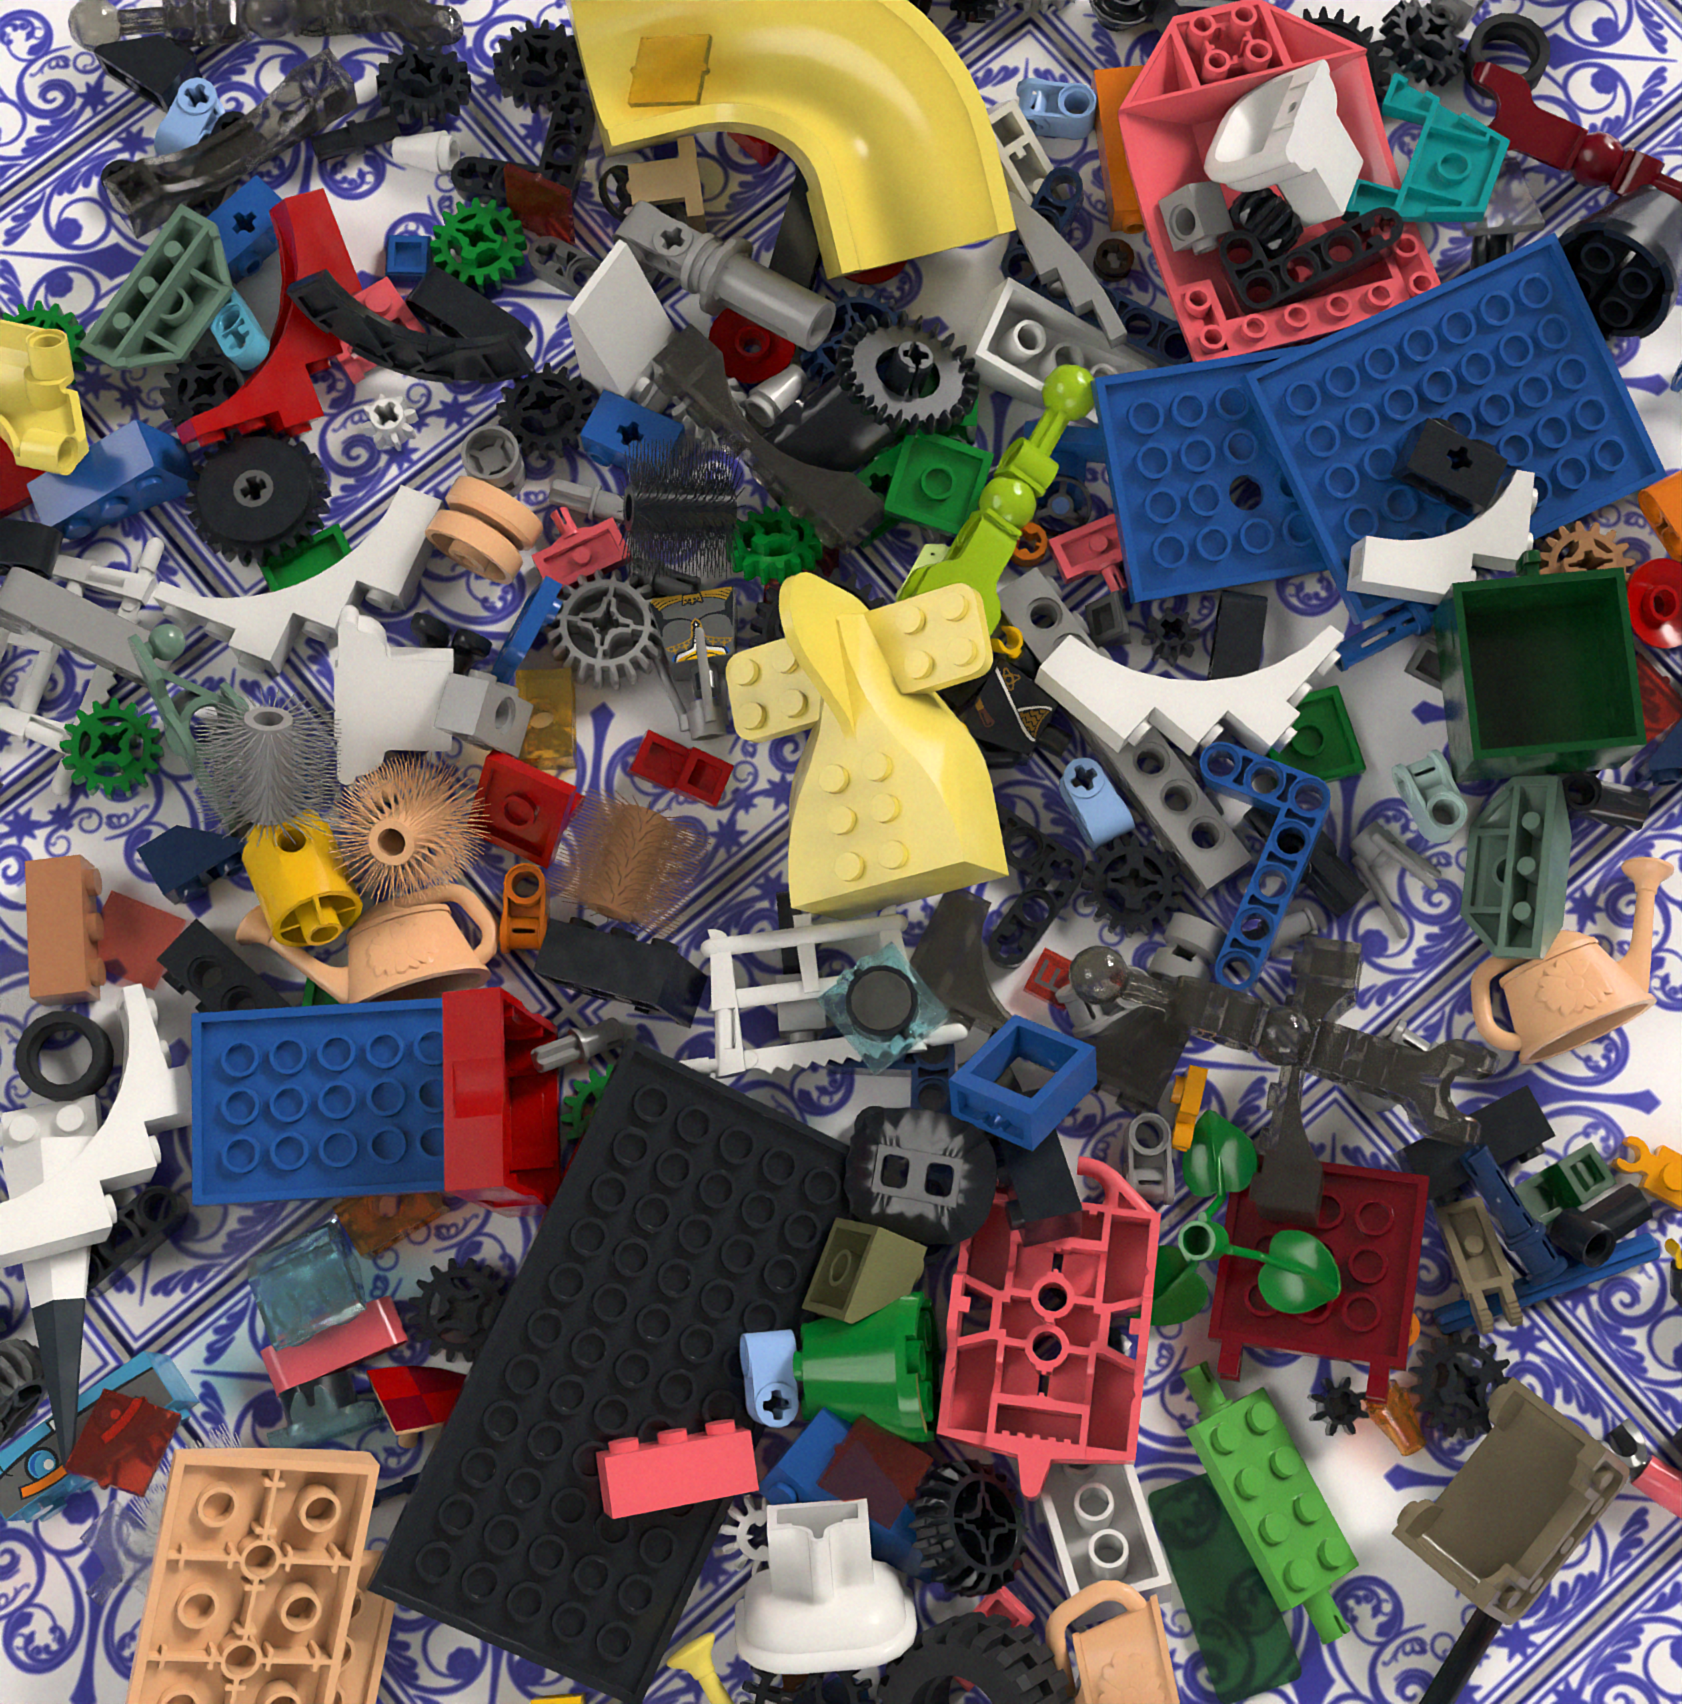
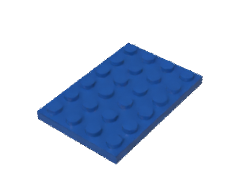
M442 998L191 1013L192 1206L211 1207L445 1192Z

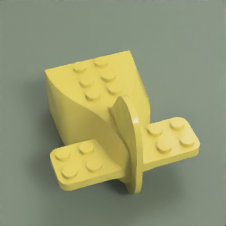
M802 572L785 579L779 593V612L785 638L733 655L726 666V680L734 728L741 738L753 743H763L812 729L797 764L789 797L788 884L791 908L844 920L882 910L896 904L897 906L1009 876L993 787L985 760L971 734L935 692L985 675L991 668L993 652L980 593L969 585L956 583L869 611L854 595L814 574Z

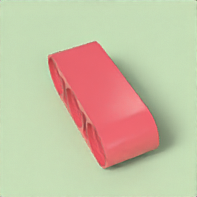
M390 1295L370 1301L261 1350L260 1353L277 1398H280L279 1393L320 1377L346 1371L398 1348L409 1340Z

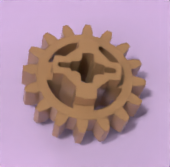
M1576 521L1570 528V532L1561 526L1553 534V538L1548 537L1540 548L1543 552H1540L1541 563L1539 567L1543 569L1539 571L1540 575L1624 567L1625 582L1627 583L1631 574L1626 572L1630 571L1636 562L1635 559L1623 557V553L1629 547L1627 542L1619 545L1613 542L1616 536L1615 530L1612 529L1606 535L1600 534V524L1598 522H1594L1590 529L1585 531L1581 521ZM1568 548L1569 552L1566 554V558L1557 563L1559 553Z

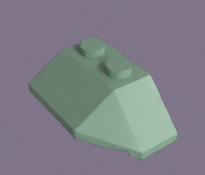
M180 203L78 347L116 371L183 363L234 292L218 226Z
M1558 775L1513 776L1504 786L1505 789L1489 803L1470 826L1460 915L1494 957L1500 959L1543 960L1563 927L1572 834L1562 780Z

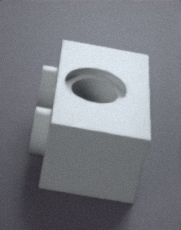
M470 669L468 676L449 673L433 727L478 749L490 752L495 749L508 756L518 758L534 705L518 697V688L496 682L497 677L489 673Z

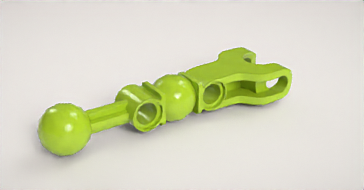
M1064 364L1055 368L1045 378L1041 395L1046 409L1028 440L1024 437L1016 439L1006 449L999 461L997 470L993 474L994 479L981 491L978 502L980 510L970 514L969 519L959 531L941 562L928 564L912 571L897 602L956 583L969 585L978 591L982 597L989 636H991L1001 618V604L997 594L999 577L1014 552L1017 540L1022 535L1020 530L1033 519L1036 509L1035 498L1042 497L1045 494L1046 489L1058 472L1059 465L1050 458V455L1069 421H1078L1085 418L1095 407L1090 382L1094 377L1088 369L1078 365Z

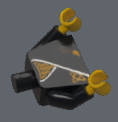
M1001 626L1002 631L1006 633L1008 638L1006 645L1004 646L1003 642L996 638H991L990 641L994 652L1007 654L1006 660L1001 657L999 658L962 724L978 745L988 770L1012 769L1017 765L1027 766L1037 747L1061 759L1073 735L1051 724L1059 702L1034 682L1040 665L1027 648L1023 646L1021 631L1016 627Z

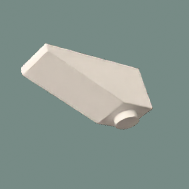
M1010 99L995 104L987 110L995 135L1008 192L1012 191L1030 206L1045 177L1054 168L1015 99ZM1063 184L1058 185L1052 192L1053 197L1058 200H1068L1070 198Z

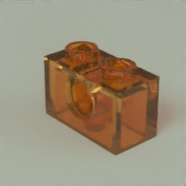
M441 1192L400 1195L401 1207L391 1217H383L379 1211V1204L384 1196L342 1198V1202L332 1207L360 1257L367 1260L373 1259L451 1211Z

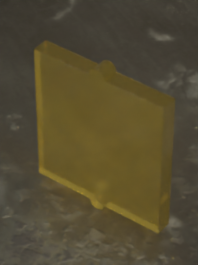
M710 34L641 37L635 66L630 69L633 77L627 102L631 108L700 105L705 76L710 73L708 61L713 37Z

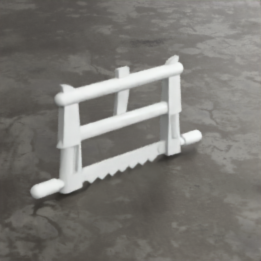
M158 537L148 540L137 566L139 569L137 573L97 566V559L85 560L58 554L52 577L66 581L65 589L81 597L85 588L123 599L117 615L138 625L142 622L138 616L141 605H147L156 586V577L151 575L155 574L163 554L164 542ZM0 627V663L8 644L40 651L17 709L0 704V730L16 736L22 743H25L29 738L65 754L64 758L70 756L71 754L62 752L59 746L60 741L71 740V737L64 729L65 724L35 715L62 647L30 631L20 635ZM97 665L79 709L90 715L93 713V701L97 700L102 707L111 700L107 691L117 684L113 677L116 673ZM76 716L73 725L77 726L80 721ZM88 736L85 737L82 744V760L85 758L84 754L90 750L91 740ZM61 760L51 782V791L56 796L67 794L72 784L71 776L76 770H65Z
M896 904L884 908L880 912L879 917L821 925H812L811 913L794 915V928L729 937L720 930L707 929L710 939L705 940L701 944L700 950L705 957L710 958L711 1004L707 1013H714L715 1058L709 1059V1057L679 1062L707 1076L715 1073L716 1079L747 1074L746 1070L758 1068L772 1074L776 1066L790 1071L794 1064L807 1069L811 1062L825 1067L829 1059L843 1064L847 1057L861 1062L865 1054L878 1060L882 1052L896 1050V1054L923 1052L927 1050L926 1044L936 1046L962 1042L967 1037V1029L961 1024L928 1027V1030L922 1031L918 1015L915 1026L910 1031L913 1036L907 1041L900 1038L898 1041L891 1043H876L865 1039L861 1035L744 1050L738 1008L847 993L849 984L854 978L853 974L825 978L818 977L815 944L880 935L884 965L900 969L911 979L914 986L918 985L910 973L901 934L908 927V919L902 914H896ZM797 946L802 981L736 989L732 955Z

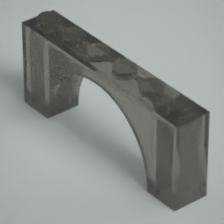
M961 888L943 894L908 964L910 973L918 984L914 987L917 991L919 1008L928 1010L931 1005L947 1013L945 1019L951 1024L964 1025L967 1031H970L972 1026L990 1034L987 1039L989 1040L1012 1017L993 992L983 965L981 951L982 932L992 902ZM1161 986L1149 1006L1132 1022L1110 1034L1081 1040L1096 1047L1097 1084L1089 1092L1098 1094L1101 1089L1117 1097L1115 1104L1132 1114L1141 1115L1142 1111L1152 1113L1158 1105L1204 1007ZM1033 1063L1034 1065L1045 1071L1055 1073V1071H1052L1048 1068Z

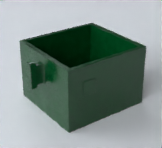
M1540 550L1524 551L1515 563L1516 575L1520 577L1451 584L1433 613L1452 777L1455 784L1469 781L1512 778L1513 776H1536L1577 771L1619 769L1647 745L1624 567L1540 575Z

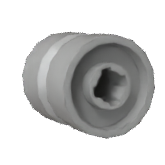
M485 425L476 428L467 435L461 448L462 463L467 475L485 481L512 497L518 495L525 485L527 473L518 442L513 434L501 426Z
M1181 912L1174 913L1163 936L1167 946L1159 947L1156 950L1146 973L1155 982L1169 990L1187 997L1200 999L1213 974L1208 966L1209 964H1216L1227 934L1201 918ZM1181 955V956H1183V957H1185V958L1191 960V962H1189V961H1187V960H1185V959H1183V958H1181V957H1179V956Z

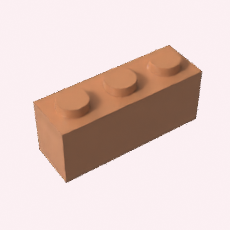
M81 854L25 861L30 998L44 1007L101 1000L100 986H104L106 983V969L102 958H99L98 941L103 940L104 937L103 919L101 914L97 913L96 896L102 893V879L98 868H95Z

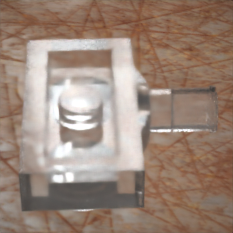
M113 1500L79 1538L99 1556L103 1567L106 1569L85 1592L100 1606L120 1583L134 1587L145 1597L154 1555L153 1547H144L152 1545L149 1537L137 1530L139 1529L147 1534V1529L117 1500Z

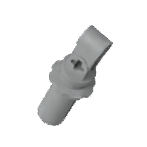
M637 201L612 235L615 244L619 239L627 243L637 261H643L667 276L680 281L681 287L689 293H699L700 309L713 317L718 316L727 307L807 351L817 349L832 327L836 313L835 304L752 260V244L741 236H735L724 244L722 239L713 233L702 234L685 223L662 213L645 201Z

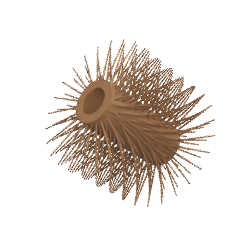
M596 795L593 796L611 805L598 801L593 797L590 799L602 805L584 799L583 801L592 803L600 808L587 805V807L594 808L602 813L582 806L581 808L587 809L596 815L582 810L580 812L597 819L581 815L594 821L591 822L577 816L574 817L591 824L578 822L593 830L572 824L588 832L575 828L573 830H577L590 837L580 835L585 838L582 839L567 834L582 841L577 842L569 839L584 847L566 842L579 848L575 849L566 846L581 853L577 854L568 851L578 857L565 854L575 859L567 860L577 865L562 861L571 867L559 865L572 871L556 867L568 874L556 871L566 877L555 876L568 882L550 877L562 884L549 882L564 889L552 885L549 886L569 894L556 890L552 891L573 898L560 895L555 896L583 902L561 901L586 905L588 908L574 909H591L596 912L593 915L600 914L607 917V922L609 918L616 920L621 926V922H626L635 929L628 923L631 922L641 929L643 928L636 923L652 930L647 927L650 926L661 932L664 931L651 925L665 930L668 929L660 925L676 929L665 923L661 924L650 919L672 923L659 917L662 916L674 920L664 914L680 919V917L664 910L675 912L665 906L678 909L668 903L681 905L664 897L675 901L678 900L671 896L686 900L669 892L679 893L671 888L688 892L674 886L685 887L670 879L682 882L675 878L678 877L692 882V880L675 874L680 873L688 876L676 869L692 875L695 873L686 871L679 866L693 871L696 870L676 861L697 867L681 860L699 863L681 856L692 857L682 851L698 857L701 855L692 853L687 849L700 852L698 849L708 851L687 841L700 845L703 843L696 842L685 836L698 839V837L680 831L697 836L701 835L686 830L704 831L670 824L696 825L668 821L666 818L684 816L664 817L659 813L667 809L660 812L650 810V802L648 808L639 806L636 800L637 805L630 804L624 797L622 798L628 805L614 796L612 797L621 804L604 795L602 796L607 798L605 800ZM682 843H685V844L694 846V847H696V848H698V849H693V848L688 847V846H686V845H684V844H682Z

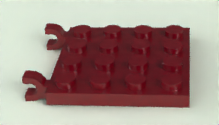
M1258 1153V1171L1253 1182L1241 1192H1229L1224 1225L1229 1237V1244L1269 1254L1270 1243L1276 1233L1284 1230H1299L1309 1233L1322 1242L1333 1256L1340 1273L1341 1292L1338 1298L1311 1311L1298 1314L1281 1312L1266 1302L1259 1289L1258 1276L1266 1263L1224 1254L1219 1259L1208 1332L1209 1341L1222 1343L1217 1367V1374L1220 1375V1380L1240 1383L1243 1346L1370 1366L1366 1388L1367 1403L1387 1406L1391 1369L1406 1372L1430 1183L1429 1176Z

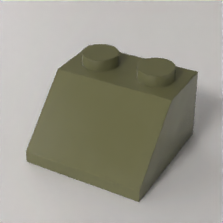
M836 1217L802 1309L853 1324L884 1308L894 1300L911 1293L913 1285L918 1282L923 1273V1258L928 1247L879 1226Z

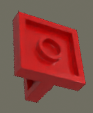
M493 749L485 758L477 790L483 789L477 791L478 793L475 794L474 801L481 798L485 799L473 802L475 805H472V807H480L472 808L471 811H479L470 812V815L490 816L469 817V819L493 822L470 821L467 824L487 827H466L485 831L475 832L480 835L468 833L483 837L481 839L548 869L555 861V854L558 852L563 832L570 825L569 823L573 821L571 819H575L574 817L578 815L576 813H580V810H582L581 807L584 801L581 799L586 797L576 792V786Z

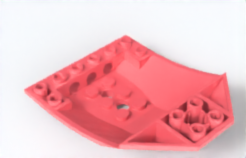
M1240 0L1173 16L1118 110V120L1127 165L1141 216L1167 295L1193 362L1312 344L1441 285L1416 222H1403L1400 246L1390 257L1300 302L1250 315H1245L1240 309L1221 271L1220 246L1199 255H1194L1193 249L1174 252L1158 201L1187 184L1212 181L1204 171L1206 154L1220 122L1228 110L1242 96L1274 77L1321 59L1326 60L1329 65V75L1337 94V116L1364 161L1358 179L1398 190L1401 189L1402 184L1389 147L1366 58L1368 49L1263 0ZM1219 183L1227 209L1229 210L1233 205L1232 202L1241 192L1227 187L1226 184ZM1276 184L1267 187L1271 188L1276 195L1281 196L1285 201ZM1342 216L1307 228L1303 227L1304 232L1289 251L1347 222L1341 220ZM1379 227L1374 228L1373 236L1380 234L1384 240L1389 239L1390 230L1382 232ZM1224 237L1218 239L1219 245L1221 244ZM1367 242L1362 244L1363 251H1365ZM1345 246L1333 247L1328 252L1329 256L1338 262L1347 261L1353 256L1350 249ZM1236 248L1229 252L1227 257L1234 263L1242 264L1247 262L1252 254L1245 248ZM1297 266L1289 270L1288 275L1295 282L1301 283L1310 279L1312 273L1304 266ZM1257 286L1249 290L1247 297L1255 303H1262L1271 297V292L1265 287Z

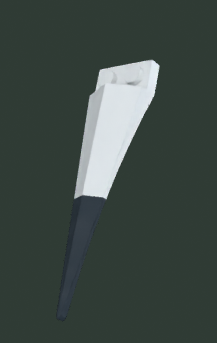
M95 1094L83 1096L73 1101H59L1 1113L3 1140L1 1159L9 1200L23 1195L54 1177L85 1149L102 1127L101 1104ZM91 1245L22 1263L62 1465L69 1473H72L75 1468L81 1351Z

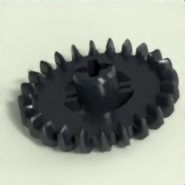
M888 311L883 313L879 325L878 321L871 314L867 317L864 325L859 321L855 322L851 332L847 331L844 334L841 345L836 351L835 356L838 362L835 366V372L840 377L838 383L840 388L849 392L847 396L851 404H861L859 412L863 416L874 415V423L880 426L887 422L889 423L890 430L898 432L900 427L905 428L908 435L915 436L917 430L920 429L927 436L933 435L936 429L939 432L949 431L951 425L957 426L962 424L965 416L972 413L975 401L980 393V389L977 386L980 374L972 372L976 364L974 358L963 360L967 351V345L959 346L954 351L950 350L955 333L949 334L944 340L940 341L937 339L940 328L939 322L929 332L925 333L922 327L923 316L920 315L913 327L910 328L906 324L907 319L904 311L899 315L895 326L892 325ZM893 356L884 376L883 384L878 377L876 364L879 360ZM931 372L937 385L936 391L925 398H919Z

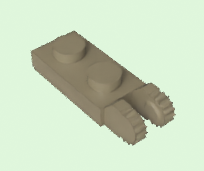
M1478 1196L1434 1207L1433 1215L1465 1301L1469 1300L1471 1313L1480 1334L1484 1335L1493 1332V1317L1488 1310L1484 1296L1495 1293L1499 1294L1500 1305L1509 1326L1522 1325L1523 1315L1513 1289L1514 1279L1482 1197Z

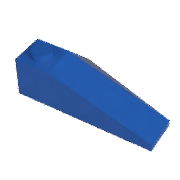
M823 1407L780 1453L759 1482L758 1492L771 1505L867 1498L871 1558L880 1562H886L895 1569L930 1584L931 1568L919 1566L923 1557L921 1550L911 1547L917 1541L916 1531L909 1528L908 1525L916 1519V1516L898 1492L902 1484L893 1472L883 1473L870 1456L874 1451V1447L861 1432L845 1419Z

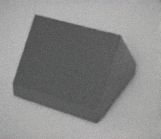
M1116 590L1085 605L1091 641L1097 649L1099 647L1105 648L1132 644L1122 591Z
M1424 634L1419 640L1404 672L1442 691L1436 639Z

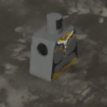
M734 586L652 599L649 602L650 611L654 619L655 628L658 630L661 646L673 680L678 682L692 680L694 696L702 699L695 629L701 627L704 631L712 697L721 693L719 675L726 674V666L729 659L737 653L738 607Z

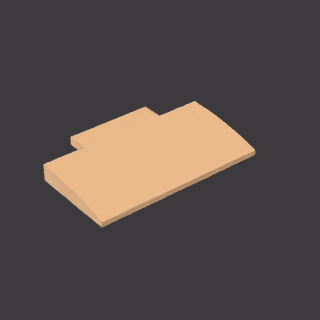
M292 1448L174 1449L125 1704H376L396 1602L370 1592L366 1588L383 1552L379 1550H364L380 1464L370 1452Z

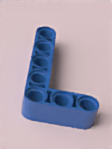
M1216 742L1207 746L1200 757L1199 763L1202 780L1206 786L1215 792L1277 815L1215 965L1217 984L1221 990L1229 996L1241 997L1252 992L1259 981L1329 814L1331 795L1326 783L1316 776L1233 744ZM1218 758H1226L1232 761L1235 766L1230 774L1219 777L1213 775L1208 770L1211 762ZM1260 775H1271L1277 780L1278 786L1271 793L1262 794L1254 790L1252 782ZM1303 792H1314L1320 796L1322 804L1316 810L1305 811L1296 804L1297 797ZM1295 834L1302 838L1305 845L1298 853L1287 854L1280 850L1277 845L1278 841L1284 835ZM1275 876L1281 878L1287 886L1284 893L1278 897L1264 895L1259 887L1267 877ZM1259 919L1265 922L1269 928L1266 936L1257 941L1244 937L1241 930L1247 921ZM1242 962L1248 966L1251 972L1245 982L1232 984L1224 978V969L1230 963Z

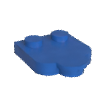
M546 576L530 592L493 663V669L490 674L497 677L496 682L509 684L538 631L542 633L547 624L551 625L563 603L562 600L556 598L563 584Z

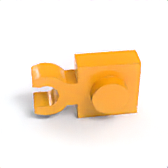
M1189 1065L1184 1071L1183 1076L1175 1075L1169 1099L1170 1103L1177 1104L1174 1115L1175 1120L1171 1131V1149L1187 1152V1149L1191 1147L1196 1117L1199 1114L1209 1069Z
M1634 1136L1623 1138L1622 1144L1634 1151L1635 1160L1633 1163H1628L1624 1159L1616 1158L1611 1163L1612 1167L1623 1174L1636 1172L1643 1177L1637 1188L1678 1211H1682V1155L1664 1145L1658 1146L1654 1154H1651L1646 1143L1640 1138Z

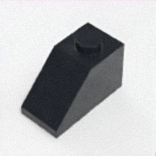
M160 35L99 44L93 50L103 72L107 76L166 114L183 82L191 78H203L196 64L197 57L194 52L185 44L179 41L173 44Z

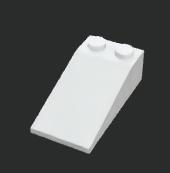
M619 239L568 307L566 313L584 388L598 397L601 396L605 389L640 405L646 400L652 389V380L660 369L666 370L669 368L677 355L678 348L675 330L629 246Z
M1010 277L989 292L967 340V351L963 360L970 358L976 360L972 372L980 374L979 381L983 384L1043 410L1046 409L1041 395L1044 380L1055 368L1064 364L1078 365L1088 369L1094 378L1157 367V364L1124 344L1111 349L1102 331ZM1095 407L1085 418L1072 421L1087 428L1099 429Z
M1052 1464L1039 1500L1067 1599L1085 1587L1101 1580H1118L1132 1586L1146 1602L1150 1600V1596L1157 1594L1159 1604L1170 1602L1172 1582L1134 1465ZM1104 1601L1074 1620L1075 1627L1113 1618L1128 1610L1116 1601Z

